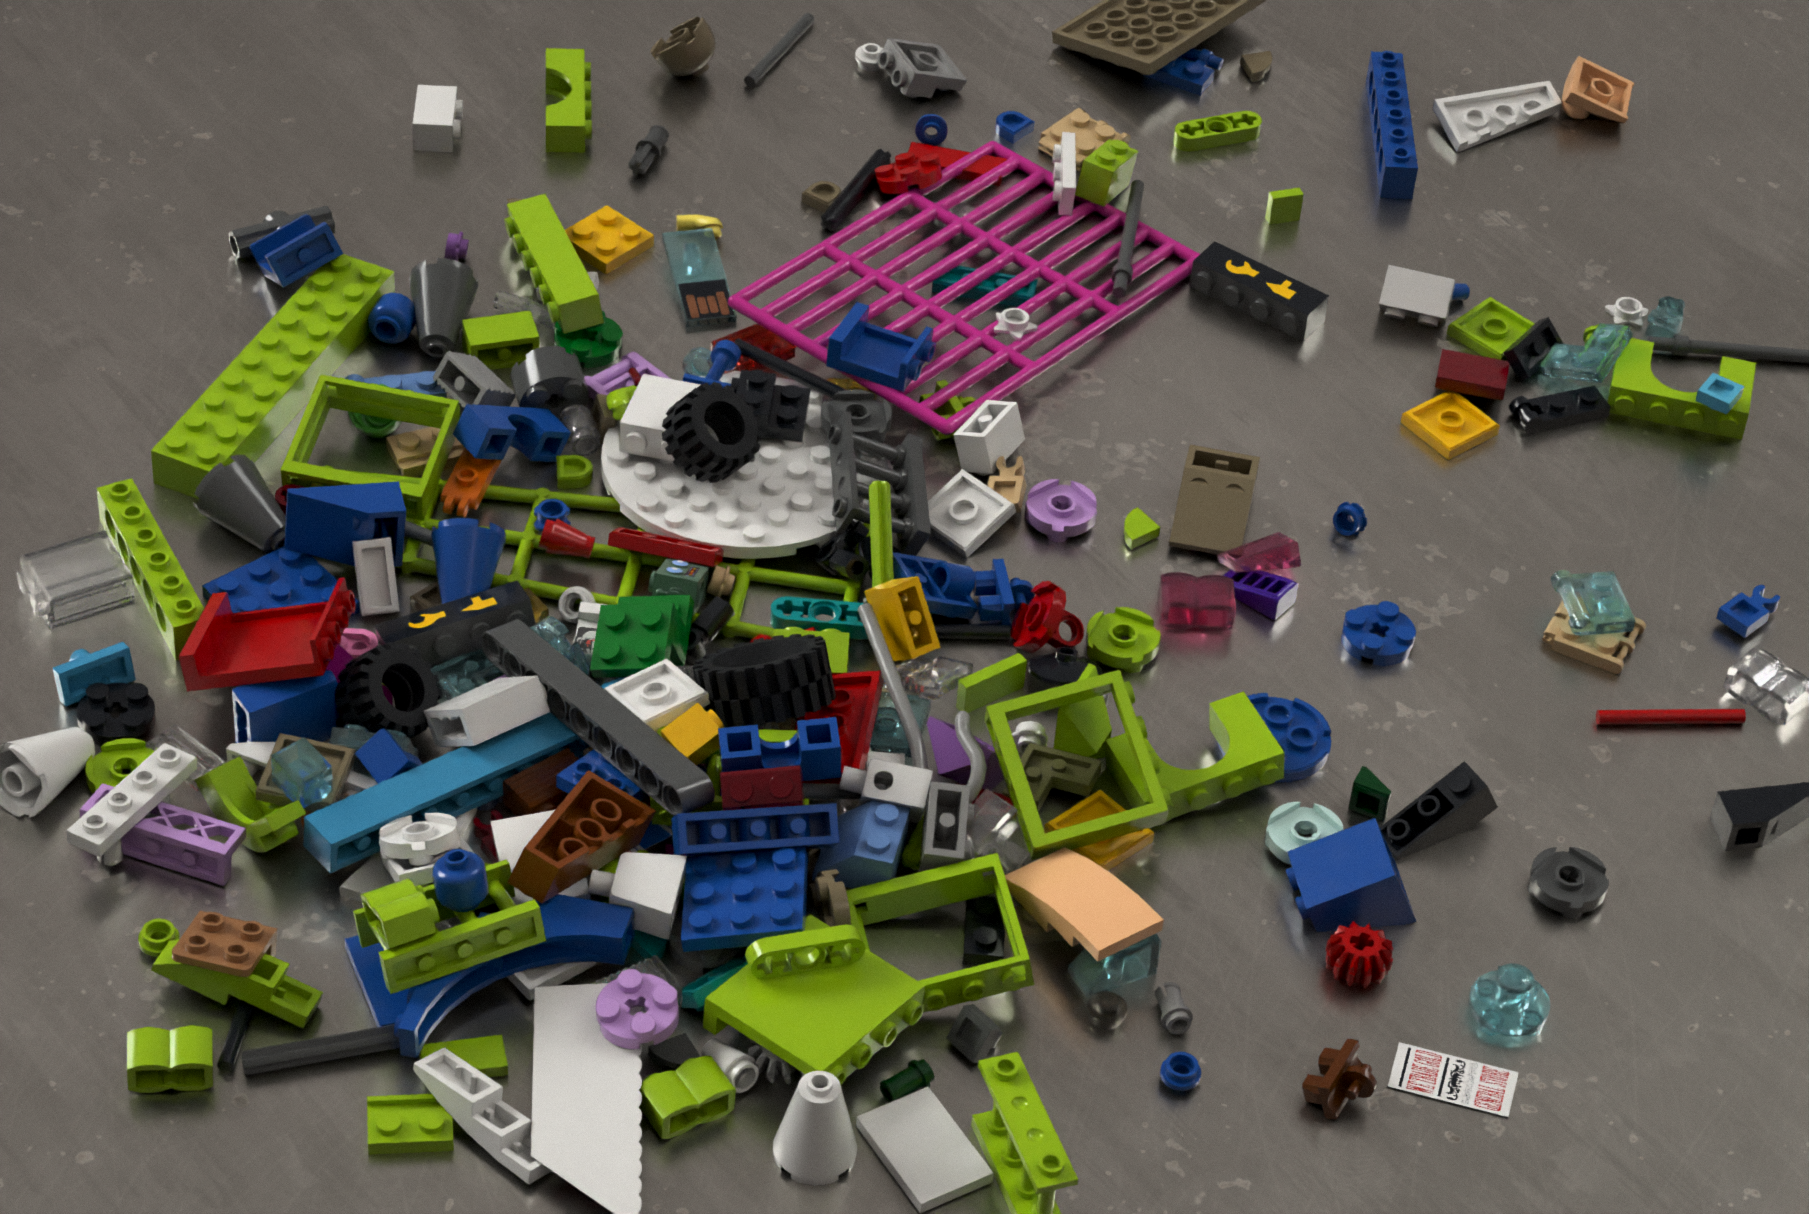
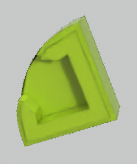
M1140 508L1133 509L1127 515L1124 523V540L1130 549L1159 537L1160 526Z

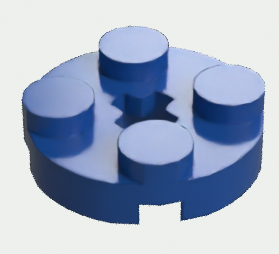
M1383 601L1378 605H1365L1347 611L1341 642L1345 650L1360 661L1362 656L1373 659V665L1391 666L1403 662L1410 655V650L1415 642L1416 629L1412 621L1405 614L1399 612V607L1395 603ZM1375 633L1383 634L1385 637H1381L1380 635Z

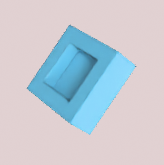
M1712 373L1699 388L1695 401L1727 415L1742 397L1744 386Z

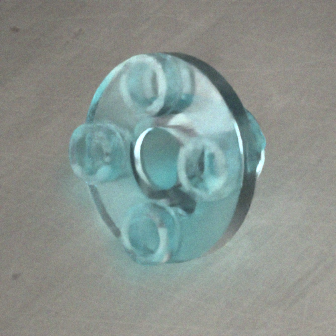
M1509 963L1498 966V970L1480 976L1473 983L1469 995V1008L1474 1018L1478 1021L1479 1029L1487 1035L1536 1036L1541 1032L1543 1025L1547 1021L1550 1011V1000L1545 989L1534 979L1532 972L1527 967L1517 963Z

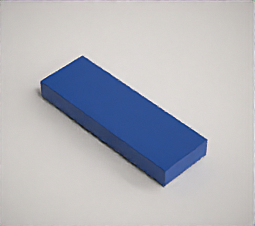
M358 935L345 938V950L376 1026L395 1024L399 1012L404 1013L406 1010L409 988L390 994L386 988L378 953L384 951L380 943L362 948Z

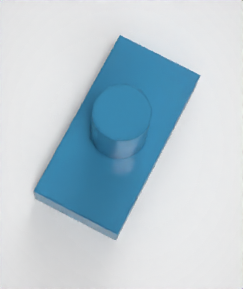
M124 642L91 654L85 649H78L72 653L69 662L53 667L59 700L65 706L79 702L86 695V689L91 684L129 683L136 680L130 648Z

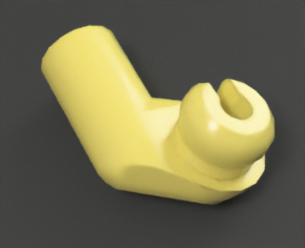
M699 214L677 215L676 217L677 232L704 231V238L709 241L718 240L722 236L721 229L723 225L718 218Z

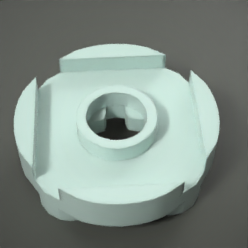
M1289 802L1279 806L1270 815L1264 839L1265 845L1278 859L1290 864L1292 867L1287 851L1344 830L1341 820L1330 809L1315 803L1313 808L1300 807L1301 802ZM1297 832H1299V833H1301V834H1303V835H1306V834H1309V833H1310V834H1312V836L1309 837V838L1302 837V836L1298 835Z

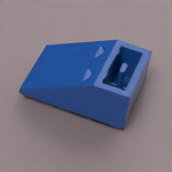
M399 481L287 489L285 548L355 566L352 541L391 537L394 567H401L406 508Z

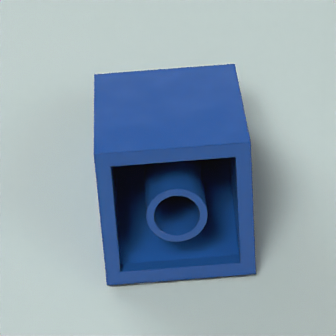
M1376 818L1287 851L1292 867L1286 869V873L1293 890H1300L1301 896L1295 898L1297 907L1303 920L1310 918L1317 932L1337 931L1339 925L1348 928L1353 921L1359 927H1365L1370 922L1371 928L1406 925L1416 922L1397 864Z

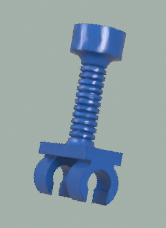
M730 340L717 342L710 355L713 364L706 377L685 373L683 381L700 385L705 383L711 385L713 382L721 383L722 388L726 385L731 386L730 383L721 382L720 379L725 371L732 370L737 365L741 357L740 348Z

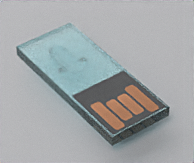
M712 228L662 233V241L685 326L693 327L736 322V312L728 305V299L731 294Z

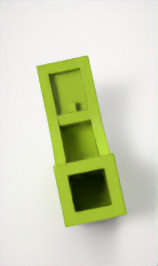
M241 756L194 779L217 819L246 828V838L241 843L245 847L263 853L299 834L294 820L306 814L300 801L296 800L287 805L279 806L256 800L257 785Z

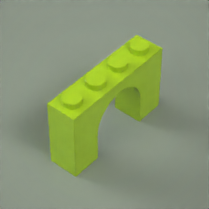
M1620 336L1607 399L1608 404L1611 406L1609 413L1742 440L1749 416L1756 369L1755 362L1722 356L1718 375L1744 386L1742 397L1726 415L1695 401L1697 392H1683L1672 389L1661 383L1653 375L1651 359L1654 342Z
M1244 691L1209 703V729L1225 752V756L1212 766L1196 770L1173 767L1157 755L1147 738L1144 739L1148 752L1154 751L1160 768V772L1156 775L1160 787L1166 786L1171 797L1172 808L1168 809L1166 822L1174 817L1194 810H1201L1213 803L1237 797L1241 793L1273 784L1284 778L1285 752ZM1126 733L1106 739V766L1131 807L1137 808L1150 804Z

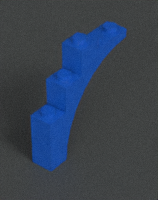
M560 894L555 895L544 903L535 900L541 910L546 941L409 988L406 1010L404 1013L399 1012L394 1025V1036L399 1038L401 1055L417 1058L429 1035L451 1010L473 993L499 979L527 969L557 963L601 962L624 965L635 936L633 908ZM480 912L478 918L490 915V913Z

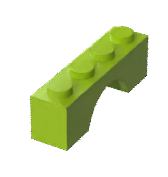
M546 48V94L562 99V101L556 104L546 106V152L585 153V139L592 140L591 62H585L584 49Z

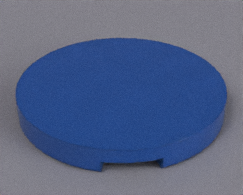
M1268 693L1247 696L1285 752L1284 778L1276 782L1284 783L1302 780L1315 774L1324 766L1331 749V729L1324 716L1317 709L1298 698L1291 701L1284 698L1268 697ZM1219 745V748H1220V750H1221V753L1223 754V756H1225V752L1223 751V749H1222L1221 746Z

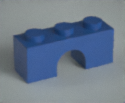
M466 404L453 432L457 440L476 459L503 460L509 446L522 452L530 461L556 462V456L561 455L571 434L549 409Z
M836 717L797 721L796 734L791 739L781 743H770L759 737L758 725L718 728L721 772L800 765L803 781L842 777L841 745Z

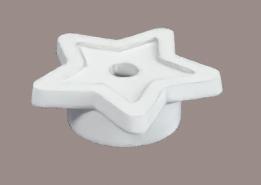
M1621 297L1617 299L1615 305L1605 306V311L1614 317L1615 326L1629 324L1641 328L1643 326L1641 318L1647 315L1649 311L1647 308H1642L1641 302L1632 297Z
M1008 308L1002 313H996V319L999 323L994 327V332L1009 334L1017 341L1022 339L1024 333L1035 332L1038 328L1037 325L1029 322L1028 313L1022 309Z

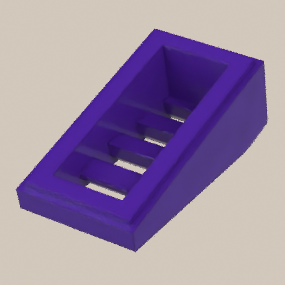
M1237 563L1216 581L1215 587L1267 617L1276 620L1296 602L1299 584L1288 578ZM1237 577L1241 579L1239 582H1236L1234 580Z

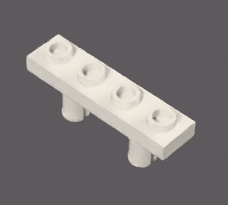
M166 743L162 744L66 830L67 843L96 855L100 863L104 861V865H117L123 859L122 837L145 816L148 818L152 816L158 817L149 812L160 802L170 804V793L197 770V757Z

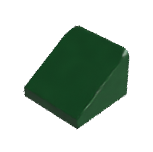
M1362 766L1353 782L1348 809L1384 822L1387 816L1391 791L1367 767Z

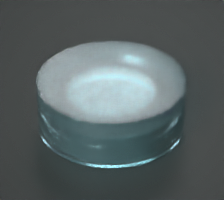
M702 347L690 350L682 362L684 373L706 376L713 364L710 358L711 351Z

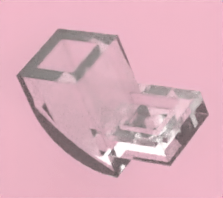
M986 788L974 802L975 811L972 828L967 827L966 840L972 841L970 859L998 853L1003 872L1008 874L1030 864V853L1008 839L1018 827V809Z

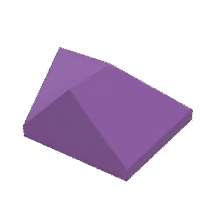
M930 716L927 721V727L938 774L953 779L960 784H967L971 772L970 759L958 741L955 725ZM974 736L984 752L987 767L982 789L992 791L1004 780L994 747Z

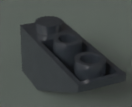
M1464 761L1382 825L1380 829L1391 853L1399 860L1470 830L1498 806L1485 782Z
M1809 782L1718 791L1710 819L1724 850L1732 851L1763 847L1809 818Z

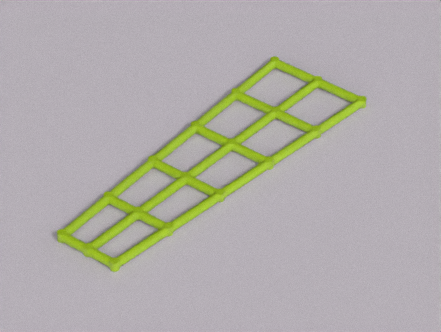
M329 465L323 466V467L333 468L332 466H329ZM343 470L419 485L421 480L418 477ZM440 478L424 521L407 517L406 521L432 530L433 525L438 529L439 521L442 520L432 519V515L438 498L448 480ZM489 485L483 499L533 504L524 532L504 529L506 533L505 544L519 546L510 575L495 573L491 587L494 588L518 581L528 595L559 600L562 593L569 587L524 579L533 549L547 550L539 547L541 535H539V531L534 527V522L537 520V516L534 515V508L544 500L558 499L569 508L622 513L620 511V504L613 497L549 491V489L544 487L535 490ZM863 523L869 530L867 536H870V524ZM640 527L637 528L638 531L646 532ZM408 538L403 552L402 566L394 568L400 569L403 573L418 572L437 576L435 561L418 558L422 542ZM594 543L590 557L627 562L617 597L591 592L595 603L616 605L618 604L619 597L632 596L641 565L660 567L667 557ZM858 543L855 548V553L860 555L858 551ZM741 558L740 564L727 562L718 564V566L726 568L727 565L730 566L729 574L735 576V583L729 601L735 615L720 631L726 637L740 636L752 639L759 634L774 636V628L739 621L750 581L844 595L843 601L858 602L863 578L861 581H854L848 578L847 581L754 567L756 559ZM710 566L709 575H712L715 567ZM577 599V600L574 602V604H579V605H580V601L582 602V600H581V599ZM696 613V614L692 617V622H691V624H692V623L695 621V619L700 615V613Z

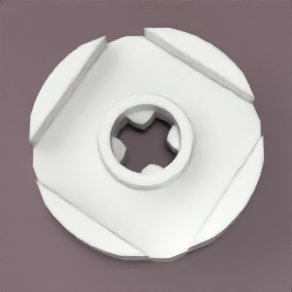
M424 813L426 821L412 822V816L409 815L385 824L379 830L381 857L384 859H409L411 865L419 866L431 863L433 855L458 849L461 847V839L456 818L444 813Z

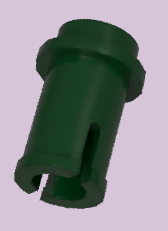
M924 1059L919 1061L911 1060L908 1062L906 1069L887 1080L881 1081L879 1087L885 1100L890 1103L919 1089L930 1088V1083L935 1080L932 1068Z

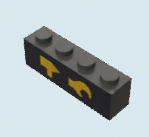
M1214 241L1193 260L1190 280L1191 288L1303 342L1325 322L1329 295Z
M518 581L374 625L379 645H384L388 642H395L397 646L401 643L409 645L410 652L415 649L422 653L421 659L424 662L429 660L431 665L482 649L481 635L483 632L516 619L522 621L534 632L537 631L530 598Z

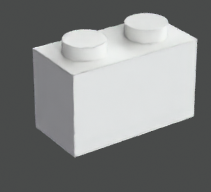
M418 85L413 117V150L453 152L454 139H460L461 120L463 119V100H457L456 86Z
M1388 265L1379 307L1381 310H1385L1384 315L1391 318L1404 319L1405 315L1418 318V323L1426 326L1437 327L1438 323L1446 324L1455 288V279Z
M986 400L953 434L961 470L964 469L967 472L977 473L982 476L993 474L997 470V459L1000 456H1004L1006 460L1025 440L1017 402Z

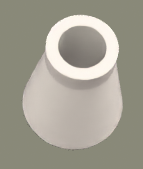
M718 1038L709 1040L703 1046L701 1055L711 1056L735 1087L736 1093H743L755 1084L759 1070L754 1064L755 1059L752 1056L723 1043Z

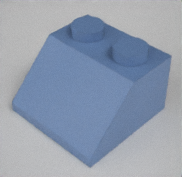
M871 800L837 816L840 843L833 848L820 850L812 874V880H815L819 871L837 869L839 872L834 878L835 882L843 881L845 887L852 889L894 879L907 842L910 808Z

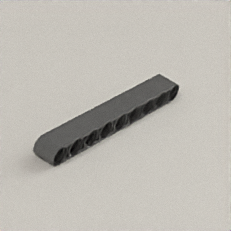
M516 619L482 633L481 646L483 652L493 665L508 677L538 676L539 681L547 692V704L550 713L599 754L601 753V756L671 815L690 813L714 801L715 790L712 781L703 770L522 621Z

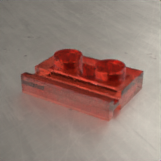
M754 324L710 342V354L717 342L721 340L735 342L736 339H741L785 361L794 358L796 346L759 324ZM741 355L737 365L732 370H729V372H741V370L762 371L767 369V367Z

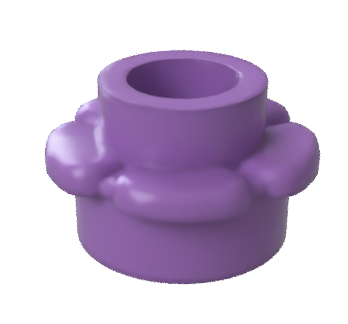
M460 231L459 234L449 233L444 258L456 261L458 259H466L469 240L463 239V232Z

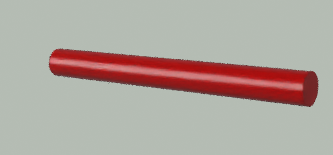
M1745 709L1596 711L1597 725L1744 724L1746 721Z

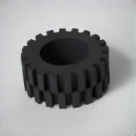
M792 634L789 637L780 635L766 640L764 638L753 640L754 642L746 644L742 642L734 644L732 648H721L716 650V653H708L702 656L703 659L696 660L694 662L695 665H693L696 683L709 693L710 704L703 707L706 712L710 709L713 710L721 719L725 728L758 725L759 727L774 721L776 723L785 722L787 718H799L806 716V712L821 710V706H828L832 703L831 700L836 698L826 642L821 636L815 637V635L808 634L802 637L801 634Z

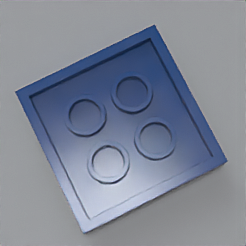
M283 546L202 585L203 597L207 601H209L213 593L227 592L232 613L328 602L338 580L311 555L286 549ZM356 598V609L351 616L360 612V604Z
M806 846L687 857L681 928L683 952L744 947L751 945L754 941L761 938L805 931L808 868Z

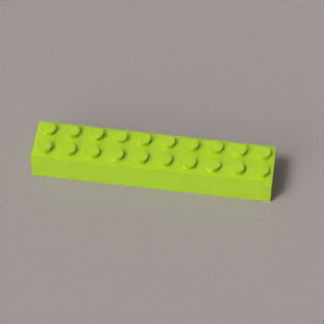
M342 254L319 267L151 450L153 483L199 499L195 495L196 488L202 479L220 462L226 467L235 462L231 458L232 456L246 455L255 463L309 402L320 374L332 376L371 332L368 327V317L373 306L384 294L395 293L394 271L346 254Z

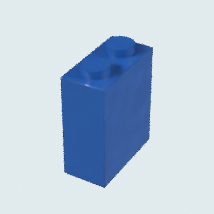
M327 670L322 676L247 684L232 689L235 743L276 742L279 733L320 742L336 737V720L339 719L340 715L335 703V689L338 683L333 672Z

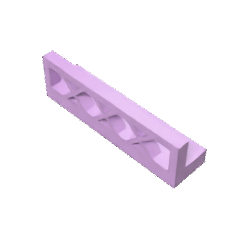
M102 783L80 808V818L114 787ZM160 802L149 812L158 817L141 819L121 839L124 855L224 886L231 878L232 854L246 838V828ZM187 824L193 826V828L179 830L172 826ZM222 835L229 839L224 844L211 840L208 837Z

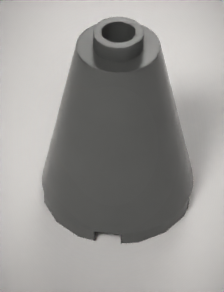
M437 258V263L426 265V260L412 268L409 276L411 299L414 303L415 322L420 348L432 357H443L446 352H452L462 331V320L468 316L477 294L479 283L478 279L473 277V270L469 266L456 260Z
M246 455L232 456L231 458L235 462L226 467L220 462L202 479L195 491V495L199 498L198 503L193 502L194 507L202 515L265 553H271L285 546L286 516L254 462Z

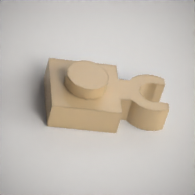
M1000 456L996 462L999 476H989L987 486L1013 503L1016 513H1021L1027 486L1023 476L1025 474L1023 458L1018 456L1014 466L1006 467L1004 456Z

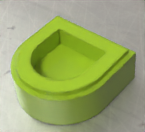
M579 455L556 456L558 489L582 488L591 483L593 479V465L590 460Z

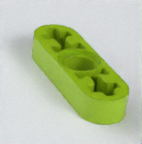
M1239 111L1180 122L1175 126L1173 144L1179 150L1193 152L1252 141L1260 136L1262 118L1252 111ZM1211 130H1220L1223 132H1214Z
M845 924L758 939L749 945L745 952V958L755 977L769 979L850 965L863 956L865 944L858 929L853 925ZM815 947L811 953L805 956H796L804 948Z

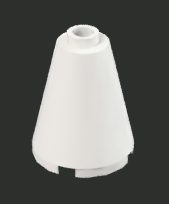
M71 727L0 744V805L17 817L23 815L34 817L41 813L86 767V762L91 754L94 758L95 745L92 737L81 728Z
M812 1071L800 1079L773 1141V1155L776 1165L780 1170L782 1166L791 1173V1179L798 1183L814 1186L831 1184L839 1180V1175L847 1169L849 1172L855 1163L857 1143L841 1084L829 1072Z

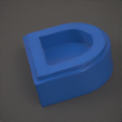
M1007 111L997 116L995 131L1000 137L1014 144L1034 131L1035 121L1019 112Z

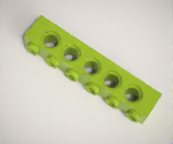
M130 478L97 487L100 522L173 657L177 661L204 607L133 479Z

